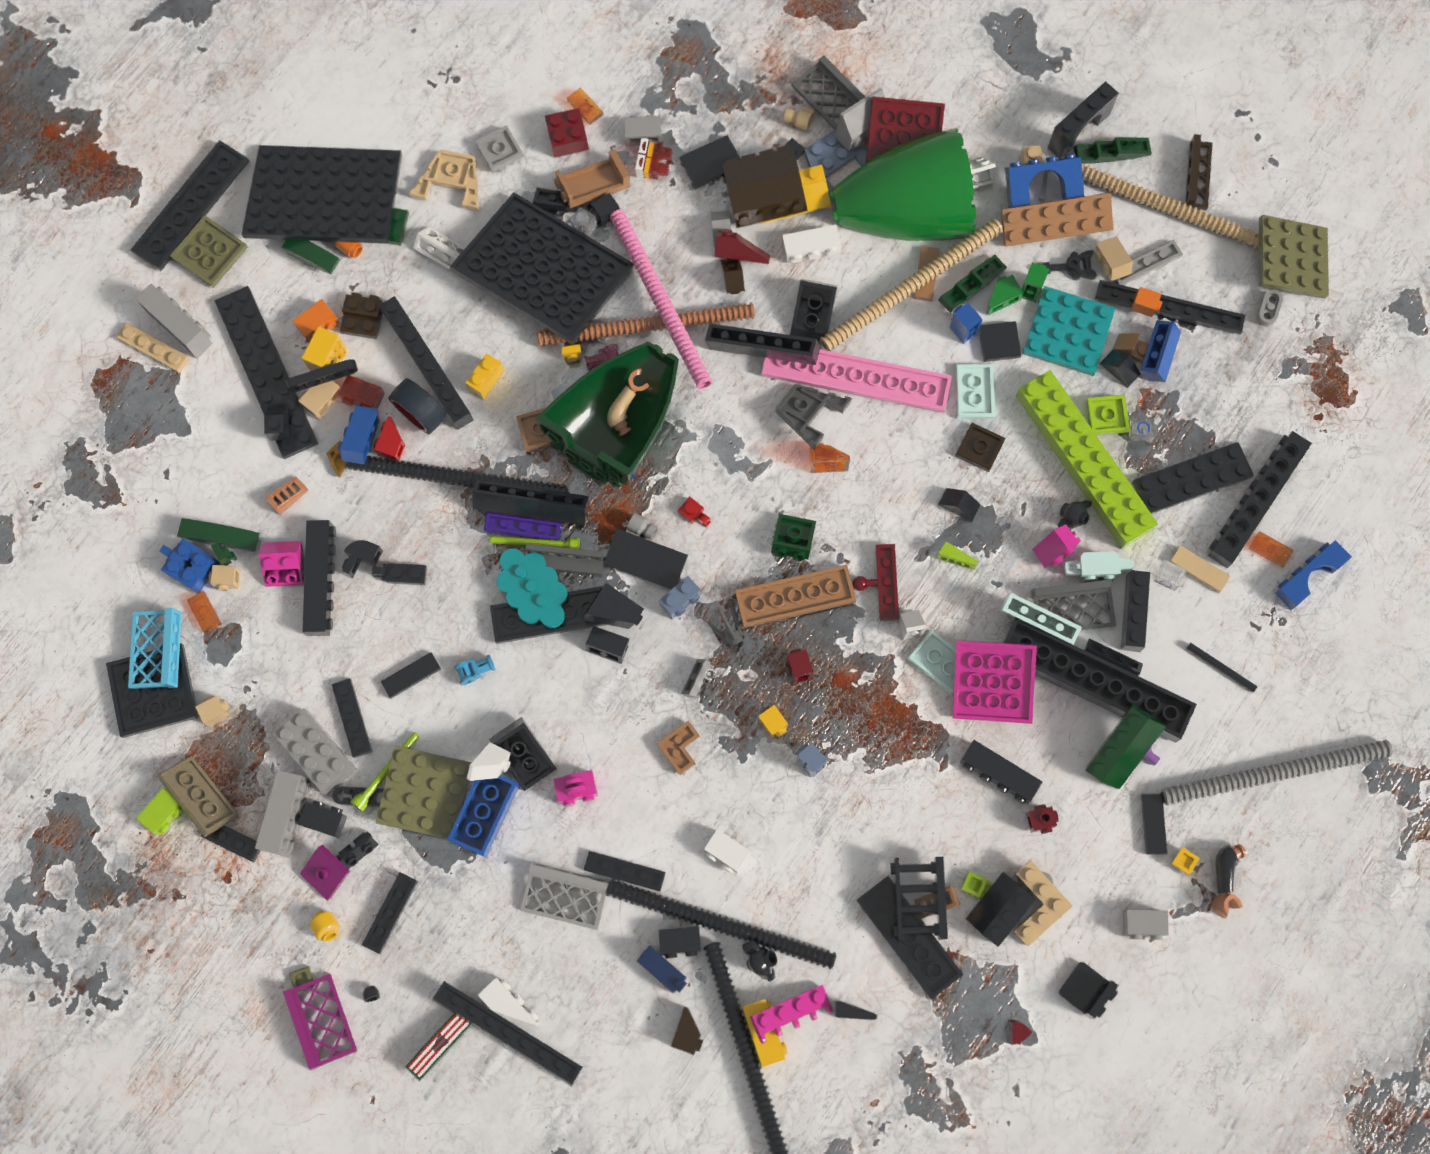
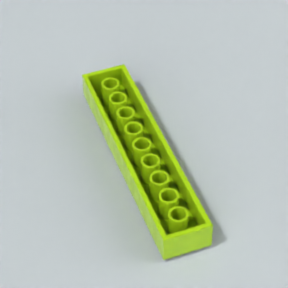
M1049 370L1020 387L1016 394L1017 399L1086 499L1092 501L1091 506L1120 548H1125L1153 531L1158 525L1157 521L1052 371Z

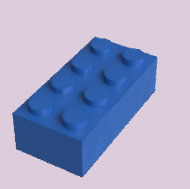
M502 775L493 779L475 780L447 840L487 858L520 785Z

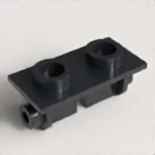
M368 831L366 833L363 832L353 840L356 847L353 848L348 844L338 852L339 855L336 858L348 870L379 845Z

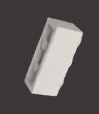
M836 225L782 235L786 262L797 263L803 259H817L823 255L833 256L840 252L841 243Z

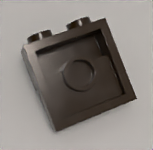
M352 292L351 295L346 294L342 309L343 318L340 333L377 339L383 315L379 306L383 303L380 297L370 295L369 298H366L357 292Z

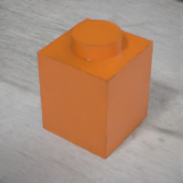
M1139 287L1131 311L1152 317L1155 311L1159 312L1161 308V293Z

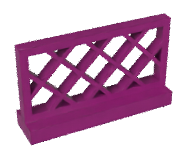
M331 974L283 991L309 1070H314L322 1065L357 1052ZM326 980L329 981L331 987L327 995L316 991L319 984ZM312 985H316L314 989L309 987ZM303 989L312 991L307 1003L299 999L298 991ZM331 992H333L334 998L330 997ZM315 993L326 997L321 1008L310 1004ZM328 999L335 1001L337 1004L334 1014L323 1010ZM301 1003L306 1005L304 1011ZM308 1007L319 1011L314 1022L307 1020L305 1017ZM338 1010L340 1012L341 1017L336 1016ZM322 1012L332 1016L327 1028L317 1024ZM335 1018L343 1021L344 1024L340 1034L330 1030ZM315 1026L326 1030L321 1042L312 1037ZM345 1030H346V1033H347L348 1037H346V1036L343 1035V1033H344ZM328 1031L339 1036L334 1047L323 1043ZM341 1037L350 1041L352 1049L345 1052L336 1049ZM314 1042L319 1044L317 1049ZM322 1045L332 1049L330 1057L323 1061L320 1060L318 1055ZM335 1051H337V1052L340 1053V1054H337V1055L333 1056V1054H334Z

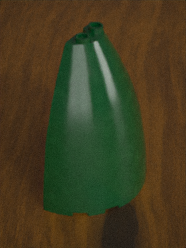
M649 341L601 363L580 377L536 418L537 424L544 435L547 433L553 448L558 453L563 452L569 459L568 462L579 471L605 485L608 482L613 487L626 485L643 462L662 428L675 387L679 359L672 353L664 354L663 349L659 345H654ZM635 369H642L641 375H636L633 382L637 387H641L646 383L650 387L643 391L635 392L636 395L626 412L628 418L625 419L628 423L626 426L630 427L631 430L620 437L618 435L620 434L619 431H616L614 427H609L607 414L609 408L625 386H629L631 372Z

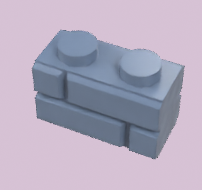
M805 743L798 750L797 762L802 768H806L805 771L810 777H814L826 766L827 758L822 752L819 753V749L814 743L809 745Z

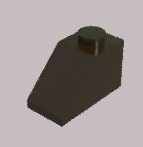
M721 260L726 292L739 294L741 291H745L740 260Z
M684 1007L671 1047L695 1055L696 1051L700 1052L703 1040L700 1039L701 1033L689 1008Z

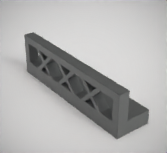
M526 544L527 554L534 552L541 554L546 561V567H551L555 571L602 576L603 552Z

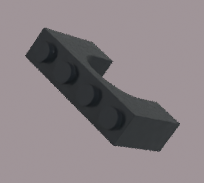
M1105 81L1054 127L1047 149L1057 158L1062 159L1064 155L1073 149L1078 135L1090 121L1098 126L1111 114L1119 92Z

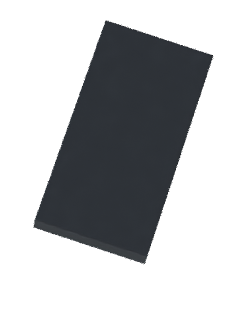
M617 528L604 564L672 590L679 582L688 555Z

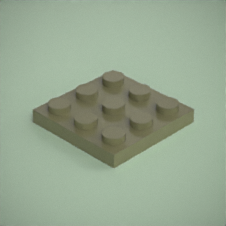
M204 215L172 252L170 257L214 288L248 246Z

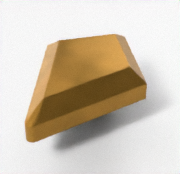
M340 440L326 453L339 478L347 466V461H342L341 453L338 452Z

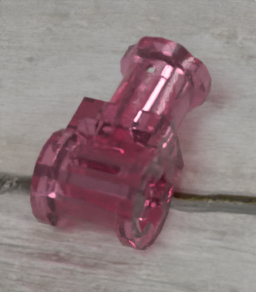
M610 344L603 349H599L596 355L584 356L588 371L613 358L612 354L614 357L619 355V346L617 344Z

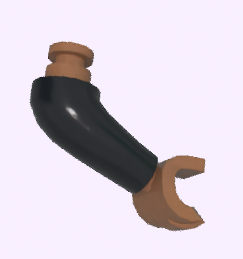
M1237 844L1234 847L1226 845L1216 855L1217 892L1221 893V895L1214 898L1212 908L1215 914L1221 918H1227L1228 903H1230L1232 909L1243 907L1240 899L1231 894V892H1234L1235 867L1239 863L1238 860L1246 857V850L1241 844Z

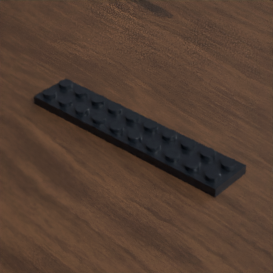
M249 286L214 300L263 414L265 415L269 404H289V440L276 441L284 460L318 445L319 443L304 409L299 403L297 393L287 391L285 381L289 378V375Z

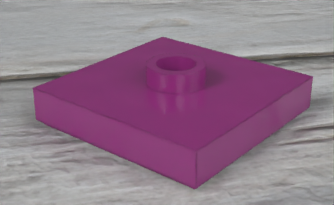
M321 845L311 856L300 872V875L328 901L336 893L350 871L326 847Z

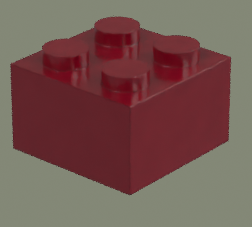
M580 108L545 115L554 158L589 150Z

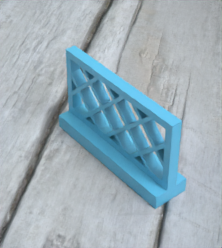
M165 608V610L133 612L128 688L178 687L181 611L174 608ZM160 615H165L164 622L159 627L154 621ZM139 617H146L149 621L141 628L139 626ZM153 624L157 630L149 636L145 631ZM161 633L163 641L158 646L153 640ZM143 634L147 640L140 647L137 644L138 638ZM152 643L156 649L148 655L144 649ZM160 652L162 660L156 664L152 659ZM142 653L146 659L139 666L136 663V659ZM150 662L155 668L147 675L143 668ZM157 671L161 673V682H154L151 679ZM141 672L145 678L140 683L135 684V677Z

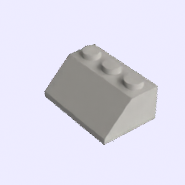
M881 88L840 113L834 137L848 151L854 147H859L863 141L868 139L872 97H885Z

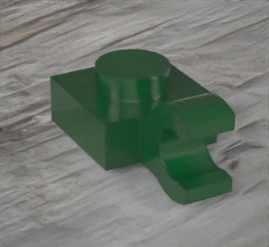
M218 542L211 545L215 555L223 565L227 566L232 563L231 560H237L234 552H229L225 545L222 547Z

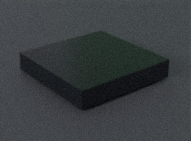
M1016 321L980 325L979 335L984 362L1021 358Z

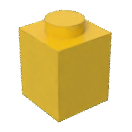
M775 705L758 716V720L771 738L774 736L778 738L787 732L785 728L788 727V723Z

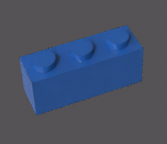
M1156 320L1140 370L1148 381L1166 382L1181 331L1173 321Z
M355 406L354 412L350 413L349 425L344 429V439L338 446V452L341 453L342 461L365 464L380 422L378 409Z

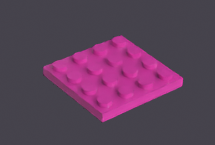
M957 640L953 719L1032 724L1037 645Z

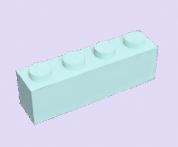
M1007 593L999 610L1074 645L1082 628L1013 593Z

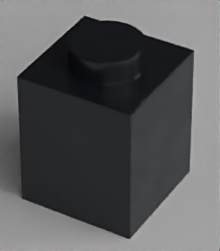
M610 193L591 204V214L595 221L599 220L602 226L611 221L610 215L612 212L620 209Z

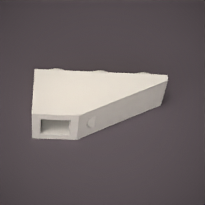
M495 978L478 995L492 1011L533 1025L539 1024L536 1020L539 1016L531 1008L529 1010L526 1009L523 1005L525 1001L519 994L516 993L514 995L509 990L511 986L504 978L501 980Z

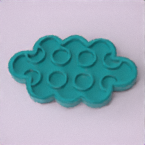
M515 548L505 550L500 557L503 571L498 575L496 584L499 590L506 594L508 605L518 610V615L524 623L534 624L541 621L548 628L560 626L565 619L562 605L568 598V592L566 587L558 582L556 571L551 567H546V561L539 553L534 552L524 556L521 551Z

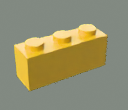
M766 999L743 1006L762 1067L785 1060L784 1055L788 1054L785 1043H780L774 1030L764 1034L766 1043L761 1044L750 1019V1016L772 1007L771 1002L767 1003Z

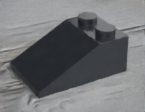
M807 279L800 280L790 335L815 338L817 341H820L821 337H825V334L829 331L838 285Z
M522 717L489 739L494 745L510 752V766L508 769L524 791L557 769Z

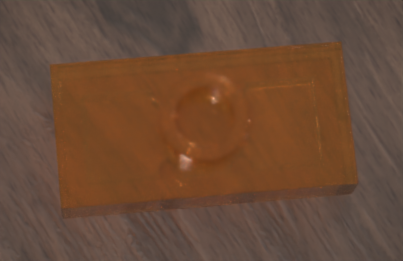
M581 87L567 97V101L574 109L580 108L581 116L589 125L604 115L603 111Z
M205 591L187 599L204 633L222 624Z

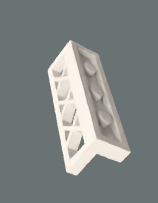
M427 227L417 233L413 249L450 270V265L462 253L465 247L433 228Z

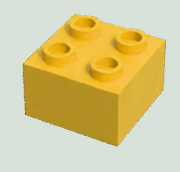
M318 326L302 356V360L308 369L313 371L340 362L346 356L347 348L338 334Z

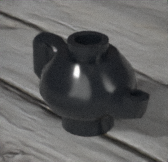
M1084 500L1081 502L1075 501L1070 504L1065 503L1060 509V516L1063 518L1060 519L1058 528L1067 525L1071 531L1073 528L1086 525L1090 518L1087 508L1092 505V501Z
M754 941L744 943L742 949L749 956L746 962L747 968L759 976H766L769 982L774 980L775 970L773 966L777 964L775 952L760 947Z

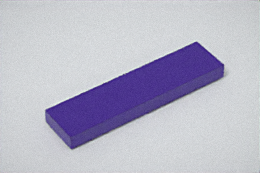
M487 512L484 532L532 539L559 540L562 523Z

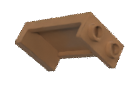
M616 150L609 151V159L567 174L561 175L559 170L555 171L556 178H554V184L557 189L560 188L562 200L567 202L570 208L601 198L608 193L612 194L630 188V175Z

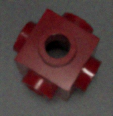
M1046 804L1035 806V810L1026 813L1031 833L1038 831L1041 834L1053 832L1052 828H1055L1057 822H1059L1057 811H1053L1052 806L1046 807Z

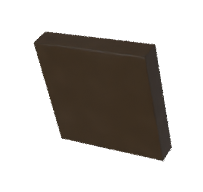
M971 423L955 456L990 472L1006 438L975 423Z

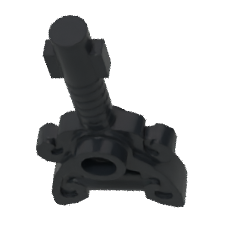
M1088 250L1079 255L1077 252H1072L1066 263L1050 264L1049 262H1042L1046 268L1050 269L1048 274L1051 271L1066 270L1068 275H1072L1074 280H1079L1080 277L1094 280L1097 277V273L1091 268L1090 261L1094 250ZM1080 261H1083L1084 270L1079 266Z

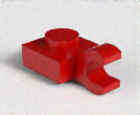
M690 496L677 510L681 516L692 524L695 520L704 527L711 523L710 518L702 513L704 507Z

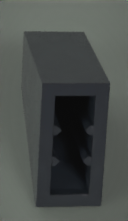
M605 583L596 594L582 619L630 629L634 624L637 626L643 618L641 613L644 608Z

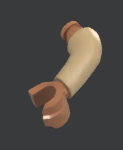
M635 369L631 372L629 386H625L609 408L607 414L609 427H614L616 431H619L620 434L618 435L620 437L631 430L630 427L626 426L628 423L625 419L628 418L626 412L636 395L635 392L643 391L650 387L648 383L637 387L633 382L636 375H641L642 369Z

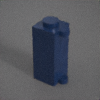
M650 945L637 959L641 966L672 993L676 991L680 993L687 985L685 982L687 977Z

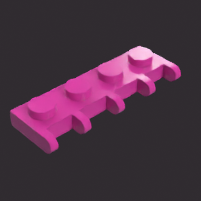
M820 985L750 1016L759 1041L763 1044L766 1043L765 1033L774 1030L779 1037L782 1035L781 1026L792 1022L794 1028L797 1029L800 1027L799 1018L809 1014L812 1021L817 1019L816 1010L825 1007L826 1012L830 1014L833 1012V1008L823 985Z

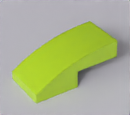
M969 871L961 890L981 900L993 883Z

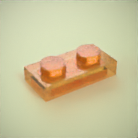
M1261 531L1256 534L1248 548L1282 568L1286 565L1294 551Z

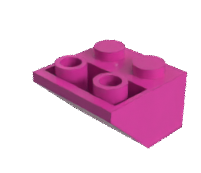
M263 542L259 551V559L265 587L303 585L304 553L302 542Z

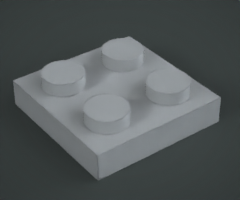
M507 125L475 141L492 173L524 157L522 150Z

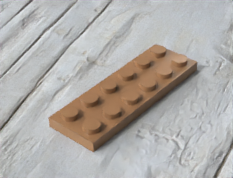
M1111 193L1001 209L1004 246L1006 247L1114 230Z
M847 564L735 590L744 628L856 603Z

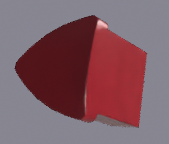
M1009 1019V1044H1021L1022 1041L1032 1034V1031L1023 1023Z

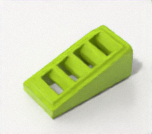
M945 542L936 557L975 570L979 563L948 542Z

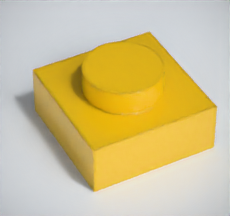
M580 344L561 347L564 361L574 362L582 358Z
M1181 847L1171 865L1188 876L1200 858L1184 847Z

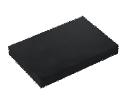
M726 135L680 156L679 160L696 189L725 176L722 165L726 163L725 160L736 157L740 160L741 158L729 136Z

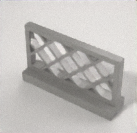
M534 862L530 864L520 911L598 930L606 891L610 881ZM533 876L541 878L545 886L535 891L531 884ZM554 882L560 883L564 891L556 896L549 887ZM573 887L579 888L583 896L575 901L568 891ZM547 888L552 898L542 903L537 893ZM592 892L601 893L600 902L593 906L587 895ZM566 893L571 903L562 908L556 898ZM533 895L540 904L535 909L526 907L527 899ZM585 897L591 908L581 913L576 902ZM554 900L559 909L554 914L548 913L544 906ZM571 905L574 906L578 913L573 919L568 918L563 911ZM593 910L596 916L595 924L587 923L583 915Z

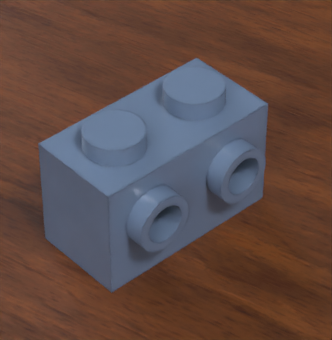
M687 576L659 600L660 607L673 620L676 616H681L686 611L685 608L690 604L693 605L700 599L701 589Z

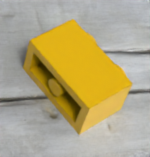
M486 353L465 383L468 390L484 400L505 371L502 362Z

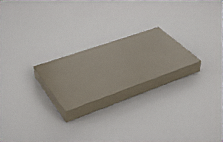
M193 756L158 774L157 778L204 837L238 817L239 814Z

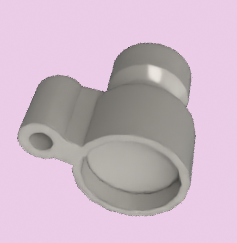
M635 513L628 523L626 532L636 536L644 534L646 538L652 540L658 527L648 524L645 517Z

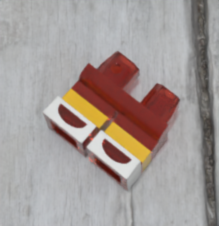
M641 138L635 168L636 177L658 180V176H668L669 164L661 163L662 159L671 161L672 149L663 147V142H658L657 144L649 142V139Z

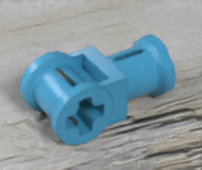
M490 654L479 661L472 659L454 666L461 680L459 682L460 685L470 684L481 678L482 673L496 670Z

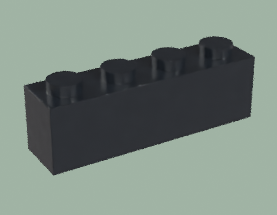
M1130 570L1126 575L1121 650L1141 652L1145 648L1150 572Z
M976 740L971 742L960 761L964 769L971 773L975 771L980 774L979 778L987 783L993 782L997 785L996 788L1005 794L1009 792L1014 795V799L1021 804H1029L1043 782Z

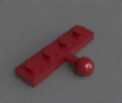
M895 544L876 545L877 579H866L864 576H857L853 580V587L857 591H863L867 587H878L880 621L899 620Z

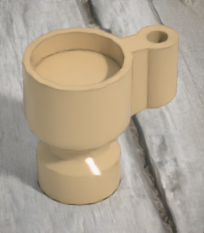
M804 106L802 110L795 112L793 109L787 108L784 122L788 124L794 123L796 128L808 131L815 110Z

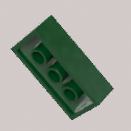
M1132 703L1087 764L1085 771L1102 783L1120 790L1164 731L1166 725Z

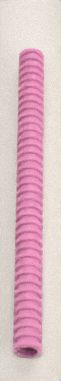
M622 209L615 210L611 213L610 220L619 234L632 263L635 265L646 290L651 296V300L658 310L667 331L670 333L679 354L682 356L684 364L689 370L692 379H694L696 387L698 389L707 388L712 383V379L709 373H707L705 365L702 363L693 342L690 340V336H688L681 319L678 317V313L671 303L666 290H664V286L657 276L652 263H650V259L634 232L625 211Z

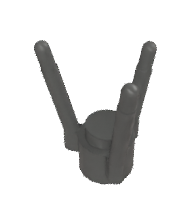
M730 600L729 605L736 629L731 628L721 608H718V612L728 629L725 633L726 637L712 622H709L708 625L723 640L725 646L729 645L730 648H733L744 641L742 638L744 634L741 631L733 601Z

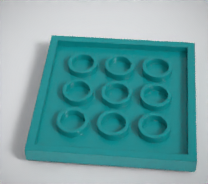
M1044 286L1023 354L1094 376L1116 308Z

